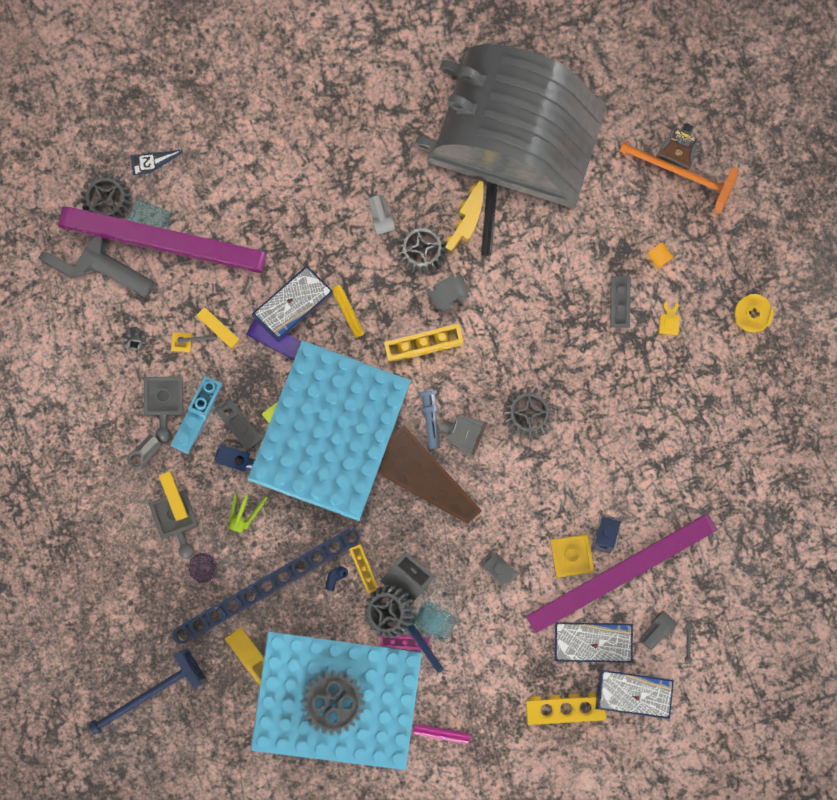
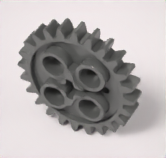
M335 670L331 671L330 676L327 671H324V677L316 674L317 681L310 679L311 687L308 685L304 686L308 692L301 693V695L306 697L305 700L300 701L301 704L306 706L301 709L302 712H307L303 718L305 720L311 719L308 725L316 724L314 730L318 731L322 728V734L324 735L327 730H329L331 736H333L334 730L341 735L342 728L348 732V725L350 724L355 727L353 720H360L357 713L364 712L359 708V706L365 704L359 700L364 696V694L358 693L361 686L354 687L357 681L354 679L349 682L350 675H346L343 678L342 671L338 673V676H336ZM332 683H336L338 687L334 694H330L328 691V687ZM343 690L346 691L342 696L337 698ZM318 697H321L323 699V705L319 708H316L314 706V700ZM344 698H350L351 700L348 708L342 707ZM329 699L335 700V707L329 706ZM328 707L324 714L320 716L319 713ZM330 712H335L337 715L336 720L333 722H329L327 719Z

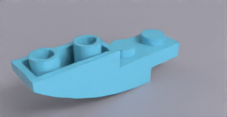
M204 376L188 407V412L171 443V447L187 454L190 453L208 419L222 383Z

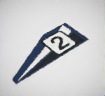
M182 149L131 155L133 175L154 172L183 153Z

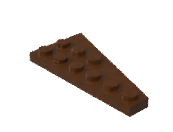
M405 426L389 439L377 471L379 475L467 524L482 511Z

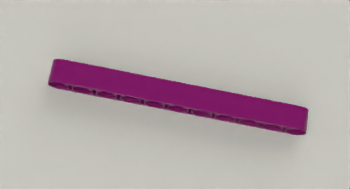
M67 206L62 207L58 227L66 230L255 273L263 272L267 253L260 250Z
M707 513L528 614L526 618L534 632L537 633L716 532L718 529Z

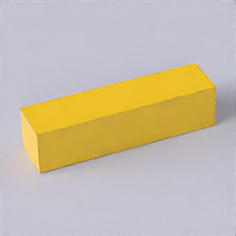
M205 307L196 315L231 349L240 342Z
M169 471L159 475L175 520L179 521L187 518L188 514L172 472Z
M361 545L350 548L349 550L367 593L376 591L378 585Z

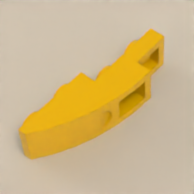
M481 180L477 185L475 183L472 185L468 192L470 196L467 200L463 199L458 207L460 209L459 216L464 219L458 220L454 227L456 229L453 236L449 234L445 240V248L449 254H452L461 239L468 243L474 233L483 203L484 191Z
M240 627L225 638V640L260 687L264 657Z

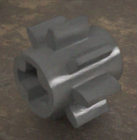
M138 327L127 328V333H122L124 347H128L131 350L141 349L142 344H146L145 331H141Z

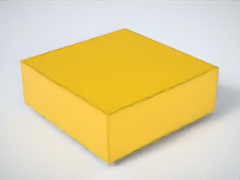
M173 332L171 351L191 353L192 341L179 344L177 339L179 337L191 338L192 333Z

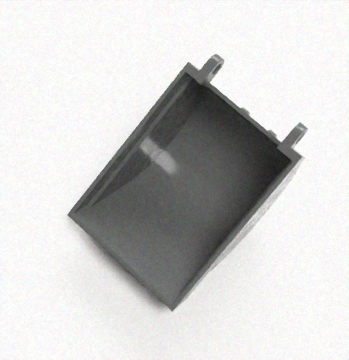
M481 44L469 48L466 54L462 55L460 64L443 60L440 70L446 74L458 77L453 94L449 96L447 102L449 107L438 140L418 136L416 139V147L431 152L428 163L575 209L607 108V104L601 97L594 95L575 73L562 64L540 54L517 47Z

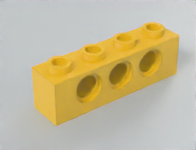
M458 323L384 342L388 363L390 364L463 345V338Z
M597 692L588 693L587 697H580V693L568 694L569 698H561V695H549V699H541V696H530V700H525L528 725L606 720V710L595 709ZM586 701L590 704V709L584 713L581 712L580 705ZM563 703H569L571 707L570 711L566 714H563L560 710ZM544 704L551 706V712L548 715L541 713V707Z

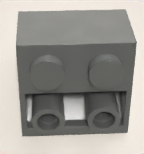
M405 551L381 579V582L385 586L391 587L394 585L397 589L402 588L403 593L409 594L407 599H412L414 602L435 576Z

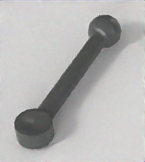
M210 334L209 336L191 338L179 337L177 342L183 344L184 342L199 340L215 341L217 340V335Z
M692 623L685 625L687 630V656L684 660L688 664L692 662L690 657Z

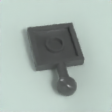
M144 377V416H159V428L156 431V438L160 442H166L171 437V432L167 428V416L183 415V377Z
M182 490L179 493L188 514L187 518L179 521L175 520L167 496L148 504L160 538L165 539L177 535L180 543L179 555L182 558L188 559L193 556L194 548L187 542L184 531L198 527V523L186 490Z

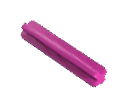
M414 724L413 726L414 735L469 744L470 741L469 733Z

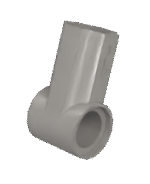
M376 195L369 198L368 201L373 215L372 221L376 235L395 230L384 195Z

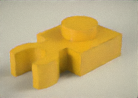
M665 301L663 310L666 314L660 315L658 334L677 336L680 316L674 314L678 310V302L674 303V309H669L667 306L668 301Z

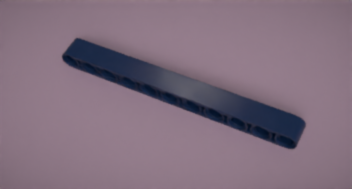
M352 528L343 531L185 622L173 631L174 641L179 644L188 643L356 546L360 541L359 532ZM349 532H354L357 535V539L353 543H349L346 540V535ZM332 542L340 544V549L336 553L331 552L329 549V545ZM317 551L323 554L321 562H314L312 558L313 554ZM299 561L306 563V569L303 572L296 570V564ZM282 571L289 573V579L286 582H282L279 579V574ZM267 580L272 583V589L268 592L262 588L263 582ZM249 590L255 592V599L253 601H247L245 598V594ZM231 600L238 602V609L236 611H231L228 607ZM214 610L221 612V618L218 621L212 619L211 615ZM199 619L204 622V628L201 631L195 628V622ZM181 629L187 632V638L183 641L178 638V632Z

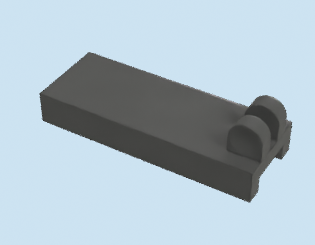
M611 276L610 328H630L631 276Z

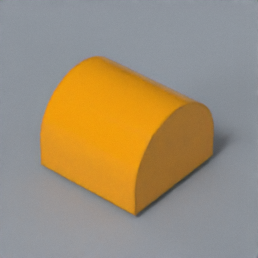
M663 242L647 253L657 269L674 258Z

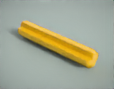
M341 285L333 287V294L355 338L363 336L364 331Z

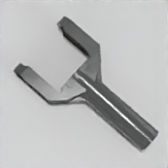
M93 236L94 239L91 238L76 262V268L51 253L42 252L38 258L70 278L83 276L88 272L97 270L144 298L148 297L154 288L155 282L107 255L104 240L101 237Z

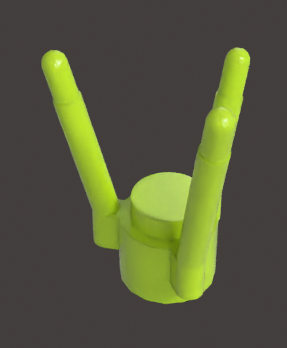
M234 494L228 528L239 533H243L244 529L248 530L250 523L262 508L268 496H264L245 522L246 518L242 514L249 495H245L237 515L235 510L238 495Z

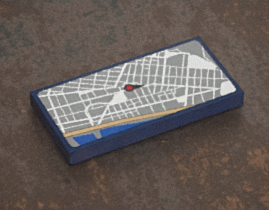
M305 266L252 313V317L279 342L333 294V290L308 266Z
M555 622L554 661L633 663V624Z
M600 670L595 709L670 719L674 680Z

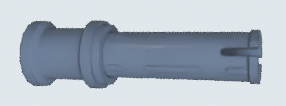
M437 390L420 392L423 399L422 411L425 413L428 449L441 448L436 412L439 410V407L436 406L435 394H437Z

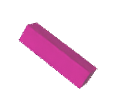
M381 635L380 647L421 650L413 637L396 636L395 638H384ZM423 638L429 646L430 638Z

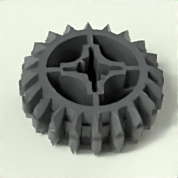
M102 173V178L95 175L96 180L94 182L92 179H88L90 186L84 184L83 187L87 191H81V195L85 197L80 199V202L84 204L82 209L116 218L119 215L121 218H124L122 212H129V209L125 206L132 205V202L127 200L131 199L132 195L128 193L130 187L126 186V181H120V176L114 178L112 173L108 175V178L105 173ZM103 185L115 186L113 188H109L108 190H104L101 188V186ZM96 191L98 193V198L95 201V204L92 206V196L93 193ZM120 191L121 200L119 205L117 206L114 203V200L116 196H118L117 193ZM101 193H103L104 196L107 195L112 204H110L108 201L106 202L103 199ZM105 207L112 209L110 212H99L98 210H102Z
M422 223V228L420 229L418 224H415V230L409 226V234L403 231L402 236L404 238H398V242L401 244L396 245V249L402 250L397 252L398 257L403 256L400 259V263L407 262L404 266L405 269L412 266L411 273H414L416 268L419 269V275L422 274V269H425L426 274H429L430 267L433 271H436L435 264L441 267L442 262L440 260L446 259V256L441 253H447L448 251L446 248H442L446 246V241H441L444 235L437 236L439 229L432 232L433 225L425 229V223ZM422 235L431 237L435 243L425 242ZM416 236V245L412 246L411 249H406L410 239ZM420 241H421V245H424V247H426V248H425V252H424V257H423V253H421L420 251H418L419 246H420ZM438 248L436 256L428 262L427 254L433 251V249ZM408 255L419 256L422 263L413 261Z
M527 387V393H524V390L521 388L519 390L520 395L513 392L515 399L508 397L507 400L511 405H504V408L509 409V411H504L503 415L509 416V418H506L504 422L508 423L511 421L512 424L508 426V429L510 430L515 427L516 429L513 434L516 435L520 431V438H523L525 433H527L528 439H531V433H534L535 438H538V431L543 435L546 433L543 427L546 429L551 428L547 421L554 422V419L549 417V415H555V411H549L550 408L554 407V404L547 405L551 398L547 397L544 400L542 397L545 395V392H541L539 396L537 395V388H535L533 393H531L530 387ZM526 398L525 408L514 410L515 404ZM532 399L537 400L544 410L534 408ZM528 407L535 413L532 414L530 420L523 413L527 411ZM514 416L523 418L526 422V428L520 426ZM544 416L542 424L532 428L533 419Z
M388 585L383 586V588L379 587L376 589V592L370 593L372 598L366 599L369 605L364 607L368 610V613H365L364 616L369 617L366 623L372 624L370 630H376V635H382L384 638H395L396 635L401 636L403 632H407L409 630L408 626L413 624L410 619L415 617L411 613V611L415 610V607L410 606L413 600L407 599L409 594L403 593L402 588L397 589L394 585L391 587ZM386 596L392 597L387 603L381 602ZM392 620L399 621L394 627L388 626Z

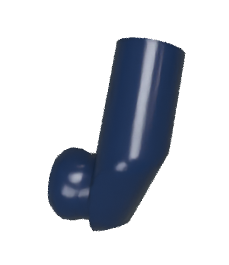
M343 566L331 570L328 573L325 589L334 591L336 582L346 578L348 570Z

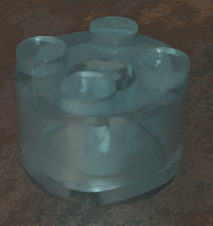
M427 600L426 603L423 602L412 623L445 643L456 625V618L444 610L440 613V608Z

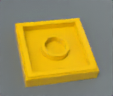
M588 534L550 540L556 578L595 572Z

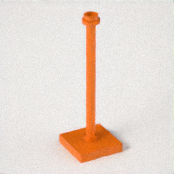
M629 141L623 142L620 148V152L623 155L629 153L717 190L719 197L714 211L722 213L737 180L738 169L732 167L725 183L721 182L720 184L630 146L631 142Z

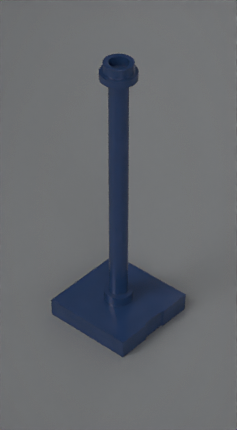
M186 648L173 655L181 670L98 722L96 720L91 721V724H89L91 732L94 735L100 734L102 732L101 728L183 677L188 679L193 689L206 683L208 680L190 650Z

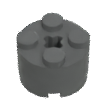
M460 272L455 273L456 278L451 275L434 285L433 291L430 288L426 290L437 310L441 309L443 312L453 306L451 302L457 299L460 302L470 296L468 294L470 289Z

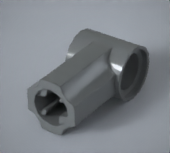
M149 434L134 451L128 454L127 463L132 469L141 470L146 462L163 445L154 436ZM140 456V464L133 465L131 463L132 458Z
M663 610L655 617L652 625L639 640L650 650H653L664 636L669 635L678 623Z

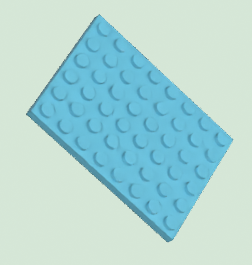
M302 341L248 480L359 521L411 380Z
M268 632L250 750L406 770L422 653ZM335 670L336 676L342 671L343 678L346 675H350L349 682L354 679L357 681L354 687L361 686L358 693L364 694V696L359 700L365 704L359 706L364 712L357 713L360 720H353L355 727L349 724L348 732L342 728L341 735L334 730V734L331 736L329 730L324 735L322 734V728L318 731L314 730L316 724L308 725L311 719L305 720L303 718L307 712H302L301 709L306 706L301 704L300 701L306 699L301 693L308 692L304 686L308 685L311 687L310 679L317 681L316 674L324 677V671H327L330 676L331 671ZM332 683L328 687L330 694L336 693L338 689L336 683ZM343 690L337 698L342 696L346 691ZM318 697L314 700V706L316 708H319L323 705V699L321 697ZM344 698L342 707L348 708L351 700L350 698ZM329 699V706L335 707V700ZM328 707L322 710L319 715L322 716ZM330 712L327 719L329 722L336 720V713Z

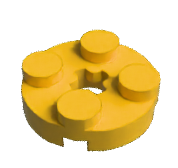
M751 294L737 303L734 311L735 322L744 331L750 333L761 332L771 324L774 311L764 296ZM756 309V313H758L759 316L751 318L749 311Z

